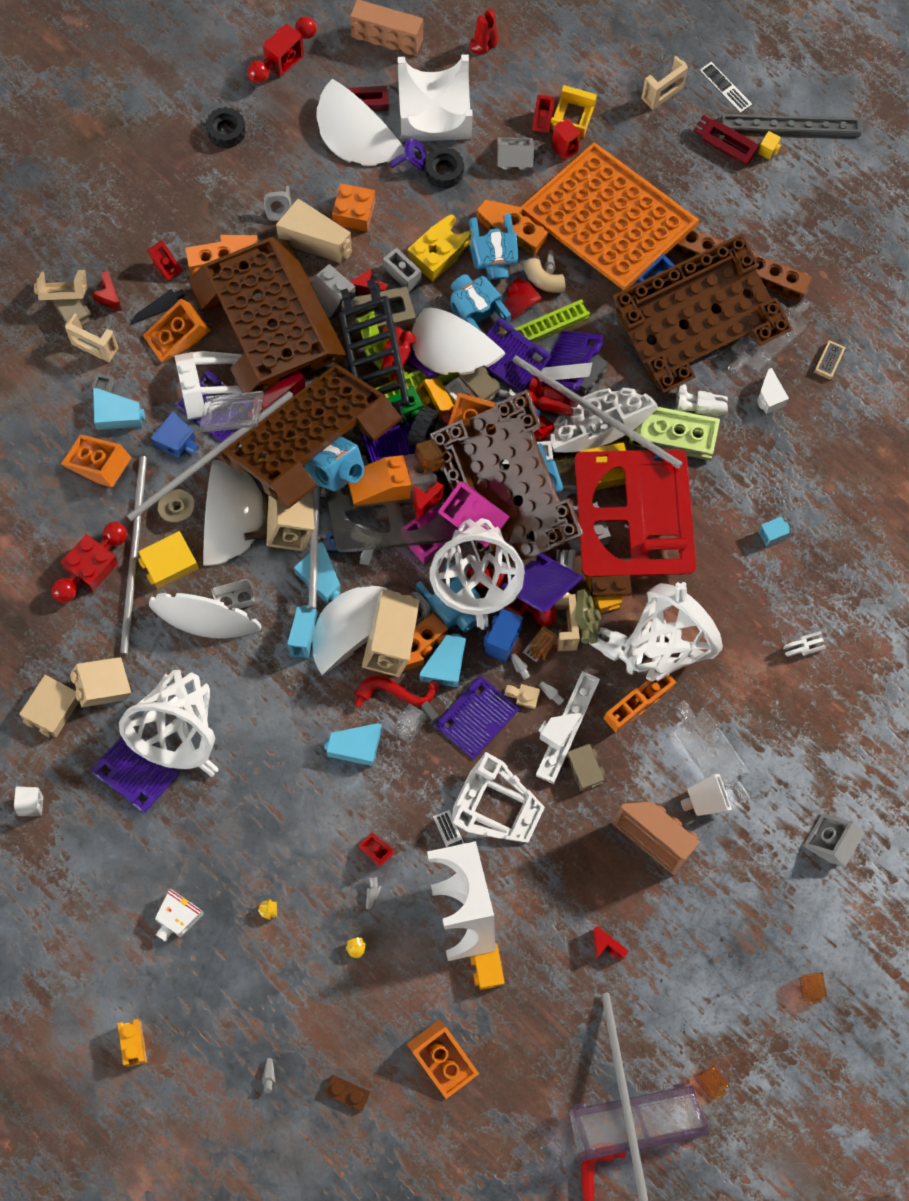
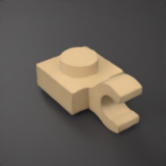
M521 684L520 689L507 685L504 696L516 698L517 705L535 709L540 689Z

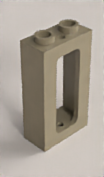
M407 286L380 292L381 297L388 296L389 301L401 299L404 312L392 314L394 326L401 329L413 327L416 323V317ZM371 294L355 297L354 306L371 301ZM343 300V307L341 308V311L345 310L344 300ZM355 315L347 317L348 326L358 323ZM386 321L377 324L379 334L383 333L384 327L387 326ZM361 331L351 333L352 340L362 338Z

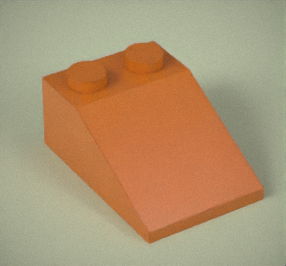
M180 299L142 336L159 360L164 363L198 343L211 329L192 303Z
M458 392L448 425L485 412L495 407L494 404L496 402ZM494 424L489 426V432L492 435L496 432Z
M80 434L61 465L98 484L113 487L132 457L121 444Z
M403 455L385 457L364 466L365 470L362 479L357 483H348L354 506L410 499L411 481Z
M440 1019L407 1043L409 1049L445 1099L479 1075L476 1068Z

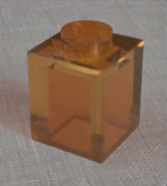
M434 439L416 444L415 457L425 473L442 467L443 454Z
M543 626L530 643L529 650L531 654L538 659L546 660L557 645L559 636Z
M823 972L806 974L799 977L803 1002L809 1001L810 1005L822 1003V1000L827 998Z
M714 1065L695 1079L710 1100L715 1097L719 1100L728 1093L726 1088L730 1085Z

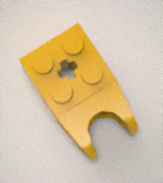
M449 215L432 226L407 249V258L432 282L458 260V257L471 240L470 230L462 234H455L451 231L456 222L454 215Z

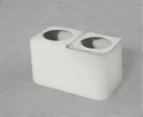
M245 579L213 588L214 600L220 601L223 597L232 599L233 604L227 606L231 611L232 608L241 609L255 605L254 592L249 580ZM241 592H248L251 595V600L239 603L238 595Z
M16 786L14 810L17 815L42 816L43 795L40 789L37 787Z

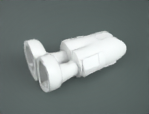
M684 383L678 386L675 410L682 412L695 411L697 414L716 416L724 415L728 412V398L705 391H698L697 395L687 392V387Z
M600 627L598 642L590 645L614 661L618 660V658L623 660L627 665V672L633 675L636 671L632 667L635 656L626 658L623 651L625 648L623 645L628 636Z

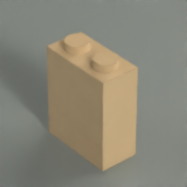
M121 657L79 663L71 671V681L75 683L76 699L80 701L81 707L124 701L131 694Z
M44 675L19 714L23 719L22 722L31 728L33 726L40 728L39 732L47 737H50V735L57 737L79 703L76 699V691Z

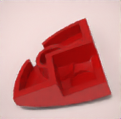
M522 276L514 280L507 290L505 307L511 314L510 322L524 315L527 309L541 302L542 299L533 286Z

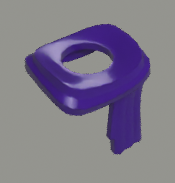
M408 138L404 145V153L390 161L391 168L408 160L418 170H423L426 160L425 147L416 139ZM413 148L420 152V160L414 156Z

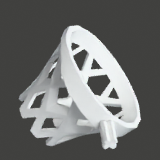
M483 518L479 519L476 523L468 519L462 522L458 530H455L452 539L435 553L430 567V581L435 594L447 606L462 613L476 615L477 627L485 629V627H488L487 614L504 608L513 602L523 586L525 570L516 550L503 540L498 526L495 528L489 520ZM483 540L497 545L495 557L490 553L484 555L479 564L475 556L470 554L463 559L461 548L458 544L465 541ZM455 553L456 565L449 568L450 560ZM502 553L506 558L507 564L502 562ZM508 553L513 559L516 568L510 566ZM445 557L448 559L446 571L439 573V567ZM489 562L495 568L493 579L485 573ZM471 564L475 573L467 582L464 568ZM500 574H508V585L504 591L496 586ZM458 576L464 588L458 593H454L450 589V578ZM480 582L488 587L489 590L485 598L476 599L471 589Z
M677 582L676 587L660 583L647 592L648 602L634 632L623 645L626 658L635 656L632 667L638 673L649 670L646 679L650 681H659L687 665L705 659H714L722 651L723 647L721 636L715 623L702 606L687 594L685 582L681 584ZM674 605L679 609L677 621L667 623L664 619L663 611ZM697 626L700 632L693 642L681 639L683 628ZM702 636H703L707 642H699V641L701 640V638H702ZM674 653H680L678 658L670 656ZM643 654L648 658H653L652 662L641 664Z
M173 670L169 675L165 674L158 685L143 700L128 708L119 721L120 735L128 747L148 761L164 767L191 769L199 766L211 777L218 772L217 766L208 760L216 739L213 730L208 727L207 722L210 687L207 683L200 686L198 675L191 672L182 678L181 670ZM175 679V683L167 686L171 680ZM192 681L194 692L187 694L185 685ZM174 694L176 695L175 697H173L171 700L168 701V696L174 695ZM145 711L143 716L131 720L136 712ZM165 713L175 715L177 718L165 727ZM156 722L158 734L144 741L141 737L145 723ZM187 723L193 726L190 732ZM140 725L137 734L133 727ZM177 731L182 743L175 752L169 751L166 747L165 737ZM197 731L201 735V742L199 748L195 750L191 738ZM159 741L161 748L152 746V744Z

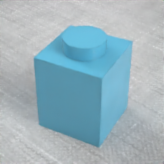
M781 516L762 524L758 532L767 548L786 540L790 534V527Z

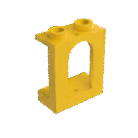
M563 85L561 98L555 115L551 119L550 129L553 130L558 122L564 121L563 117L568 103L581 106L585 109L579 125L572 124L581 133L580 138L584 139L596 104L597 94Z

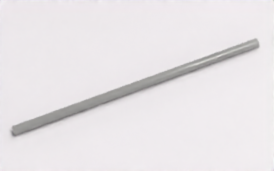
M517 355L513 358L512 362L678 469L682 466L683 462Z
M290 391L284 394L262 413L250 420L127 515L128 519L133 521L215 458L217 454L291 399L293 394Z
M318 485L312 490L315 530L311 535L309 609H316L320 486Z
M145 456L139 457L134 509L143 503L147 457ZM141 514L133 520L120 648L121 655H128Z
M603 993L601 996L639 1201H648L610 994Z

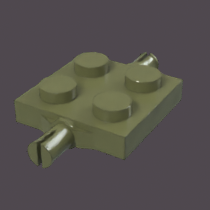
M585 589L577 591L575 619L581 629V641L584 644L589 642L590 644L597 643L598 634H600V611L593 604L592 592L585 591Z

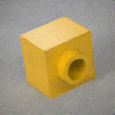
M768 131L760 144L758 154L769 160L773 154L777 155L781 148L779 144L781 137Z

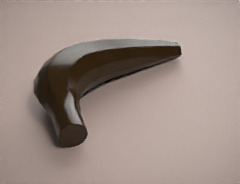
M267 496L263 497L262 525L256 531L244 533L245 541L267 539L269 502Z

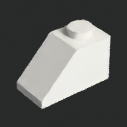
M772 368L768 369L757 400L760 409H763L765 414L785 407L789 399Z
M574 713L552 717L548 723L545 721L540 727L539 739L560 751L579 723L582 715Z

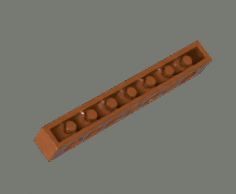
M692 230L670 251L691 258L706 251L704 247L710 249L724 241L708 236L704 232ZM752 252L759 264L758 268L760 270H757L766 289L801 303L812 276Z

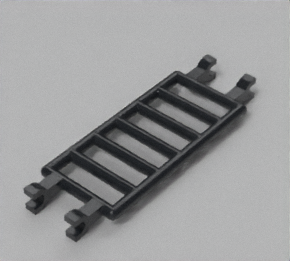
M371 279L367 281L372 300L354 306L353 292L349 293L347 288L341 290L345 310L339 313L349 370L351 374L358 377L357 367L393 355L395 365L358 378L366 383L396 372L398 382L376 390L385 395L400 389L401 400L391 404L402 418L396 426L399 425L400 428H404L408 424L404 416L403 407L409 404V396L388 296L381 297L380 284L378 282L375 283V280ZM383 304L384 314L348 326L347 317ZM386 321L388 331L354 343L351 342V333ZM388 338L390 339L391 348L355 360L354 350Z

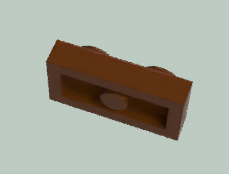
M630 575L591 577L592 597L631 596Z
M332 1075L324 1095L363 1112L371 1091Z

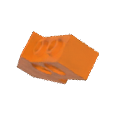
M484 200L477 209V220L488 231L499 229L505 233L503 216L511 213L512 223L516 224L512 225L513 232H517V245L535 256L547 241L548 232L546 229L533 223L527 216H522V207Z
M220 235L221 242L185 248L190 274L194 275L205 263L257 243V236ZM246 264L241 265L239 268L245 267Z
M433 612L415 626L412 646H416L418 649L415 652H411L409 662L403 671L424 665V658L422 656L424 655L425 657L433 650L432 647L437 643L441 644L446 635H448V628ZM424 634H430L432 638L429 640H425L422 638V636ZM381 673L384 677L391 676L385 673Z
M670 674L659 681L648 680L611 708L603 719L617 733L642 716L646 710L672 691L677 682Z

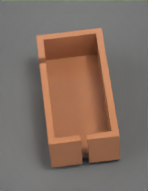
M362 0L356 1L350 15L351 37L370 42L374 45H381L391 50L399 51L401 49L405 54L417 56L423 41V18Z

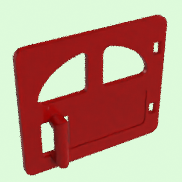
M650 450L579 452L576 454L574 467L578 521L584 534L579 537L582 573L586 577L692 574L695 571L696 557L687 455L683 450H664L683 462L679 469L667 461H655L654 455L656 454ZM596 457H607V462H597ZM615 468L623 469L627 506L594 507L592 504L593 494L600 480ZM626 521L628 523L631 554L629 561L616 558L602 545L595 532L594 523ZM648 536H677V538L647 539ZM679 549V558L649 559L648 553L651 550Z

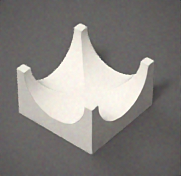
M461 55V59L455 66L440 72L416 70L407 64L405 57H398L401 142H406L408 138L416 139L417 141L471 139L473 114L472 110H470L469 55Z
M476 841L428 851L429 863H442L456 872L449 879L431 885L433 896H451L464 904L455 914L443 918L445 930L452 928L467 929L463 939L455 947L446 950L447 960L451 961L496 951L494 913Z

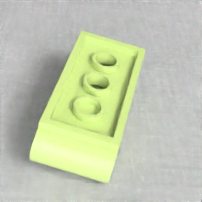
M658 407L633 431L662 450L680 449L689 457L711 461L720 419ZM676 431H680V432H682L683 434H677V433H675V432H676ZM694 435H699L701 438H696ZM630 438L629 442L632 445L644 447Z

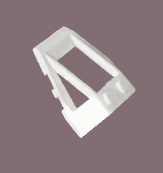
M198 351L174 356L188 421L208 417L213 411L219 408L223 409L230 402L243 397L239 386L200 387L196 365H234L242 354ZM232 393L204 405L202 394Z
M485 752L470 771L453 806L451 823L468 833L528 843L545 807L520 783L519 778L510 772L507 768L508 766L503 761ZM499 773L520 793L493 781V779ZM487 786L523 803L512 828L475 812ZM476 820L492 829L475 825L474 822Z

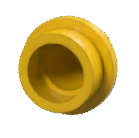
M272 899L263 901L258 908L261 917L268 920L276 918L277 902H272Z
M362 938L348 940L346 951H348L351 957L360 958L365 953L366 943H363Z

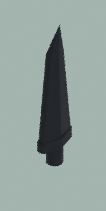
M172 289L168 290L135 314L130 325L173 307L179 301L178 299L186 296L183 289L176 293Z

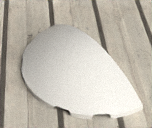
M334 79L326 85L320 95L317 106V121L320 135L333 153L349 163L353 161L361 163L362 166H376L384 162L390 163L395 157L404 153V147L361 99Z
M424 308L413 325L412 333L416 336V342L411 346L416 358L422 365L440 374L448 375L449 372H459L460 375L474 373L476 368L483 365L489 367L505 355V352L480 330L460 317L444 310Z
M610 388L602 389L582 397L631 430L642 424L658 408L656 402L647 394H637L634 389L622 388L620 391L613 392ZM578 404L576 408H573L575 412L572 417L566 415L558 416L554 423L555 430L551 434V444L554 452H578L606 445L623 437L625 434Z
M213 460L210 470L205 512L203 566L221 565L227 563L229 559L244 554L255 540L245 541L244 533L256 531L263 522V496L254 479L247 472L238 473L221 460Z
M379 586L354 588L340 594L324 608L314 627L312 638L313 657L322 676L354 654L353 651L368 641L377 599L382 589H389Z
M160 593L157 594L156 599L151 597L149 600V607L159 617L172 626L197 636L233 638L258 632L262 628L256 619L249 620L246 612L238 608H232L231 611L223 602L201 596L177 593L175 597H171L170 594Z

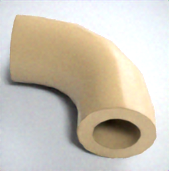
M536 258L526 260L523 263L524 272L528 280L536 288L553 293L565 292L563 274L551 275L543 270L540 260Z

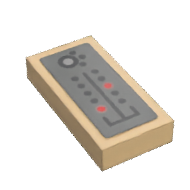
M829 340L814 373L831 380L846 347Z

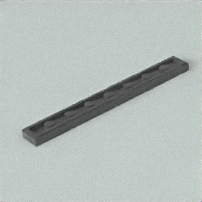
M721 114V123L738 133L767 134L770 131L774 134L861 135V118Z

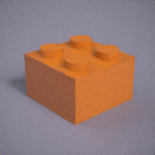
M340 183L332 212V221L341 227L368 232L375 205V190Z

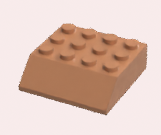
M653 802L623 804L617 813L613 825L672 875H675L699 845L698 836L691 830H685L682 827V823L677 818H671L667 815L665 808L658 803L656 805Z

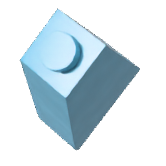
M93 388L94 423L97 430L142 427V420H145L144 409H141L139 402Z
M320 542L318 544L317 595L328 604L341 594V587L326 548ZM310 553L294 567L295 574L307 586H309Z
M308 605L297 606L288 640L290 656L309 659L314 627L317 620V610L309 609Z
M459 634L446 635L421 670L420 681L427 683L434 681L440 685L458 687L466 638Z
M377 723L331 733L330 739L326 738L324 750H327V757L373 766L381 736L382 724Z

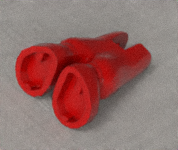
M488 9L485 11L484 16L479 15L477 17L474 38L469 42V49L474 54H486L489 51V47L495 48L498 44V30L493 9Z
M387 326L384 327L383 332L388 331ZM395 327L402 366L404 367L410 354V345L416 342V336L409 331L402 332L401 328ZM390 339L385 342L383 350L391 348ZM393 355L382 359L381 369L395 365ZM396 372L391 374V381L398 382Z
M533 376L529 386V393L534 406L541 411L555 412L572 417L575 412L573 408H576L578 404L549 385L542 387L541 380Z

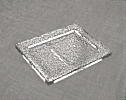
M263 391L206 397L199 431L209 432L258 427L264 395Z

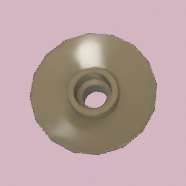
M182 489L170 491L158 502L160 517L170 523H179L186 520L195 509V501L192 495Z

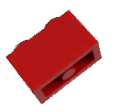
M569 119L558 122L553 129L551 147L563 161L578 153L581 133Z

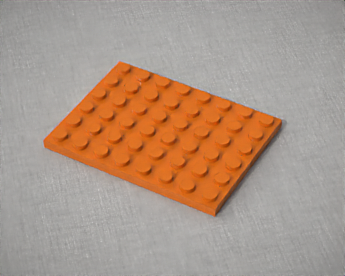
M595 142L521 206L523 208L522 213L538 225L544 227L548 233L622 290L634 284L662 254L668 253L699 224L698 218Z

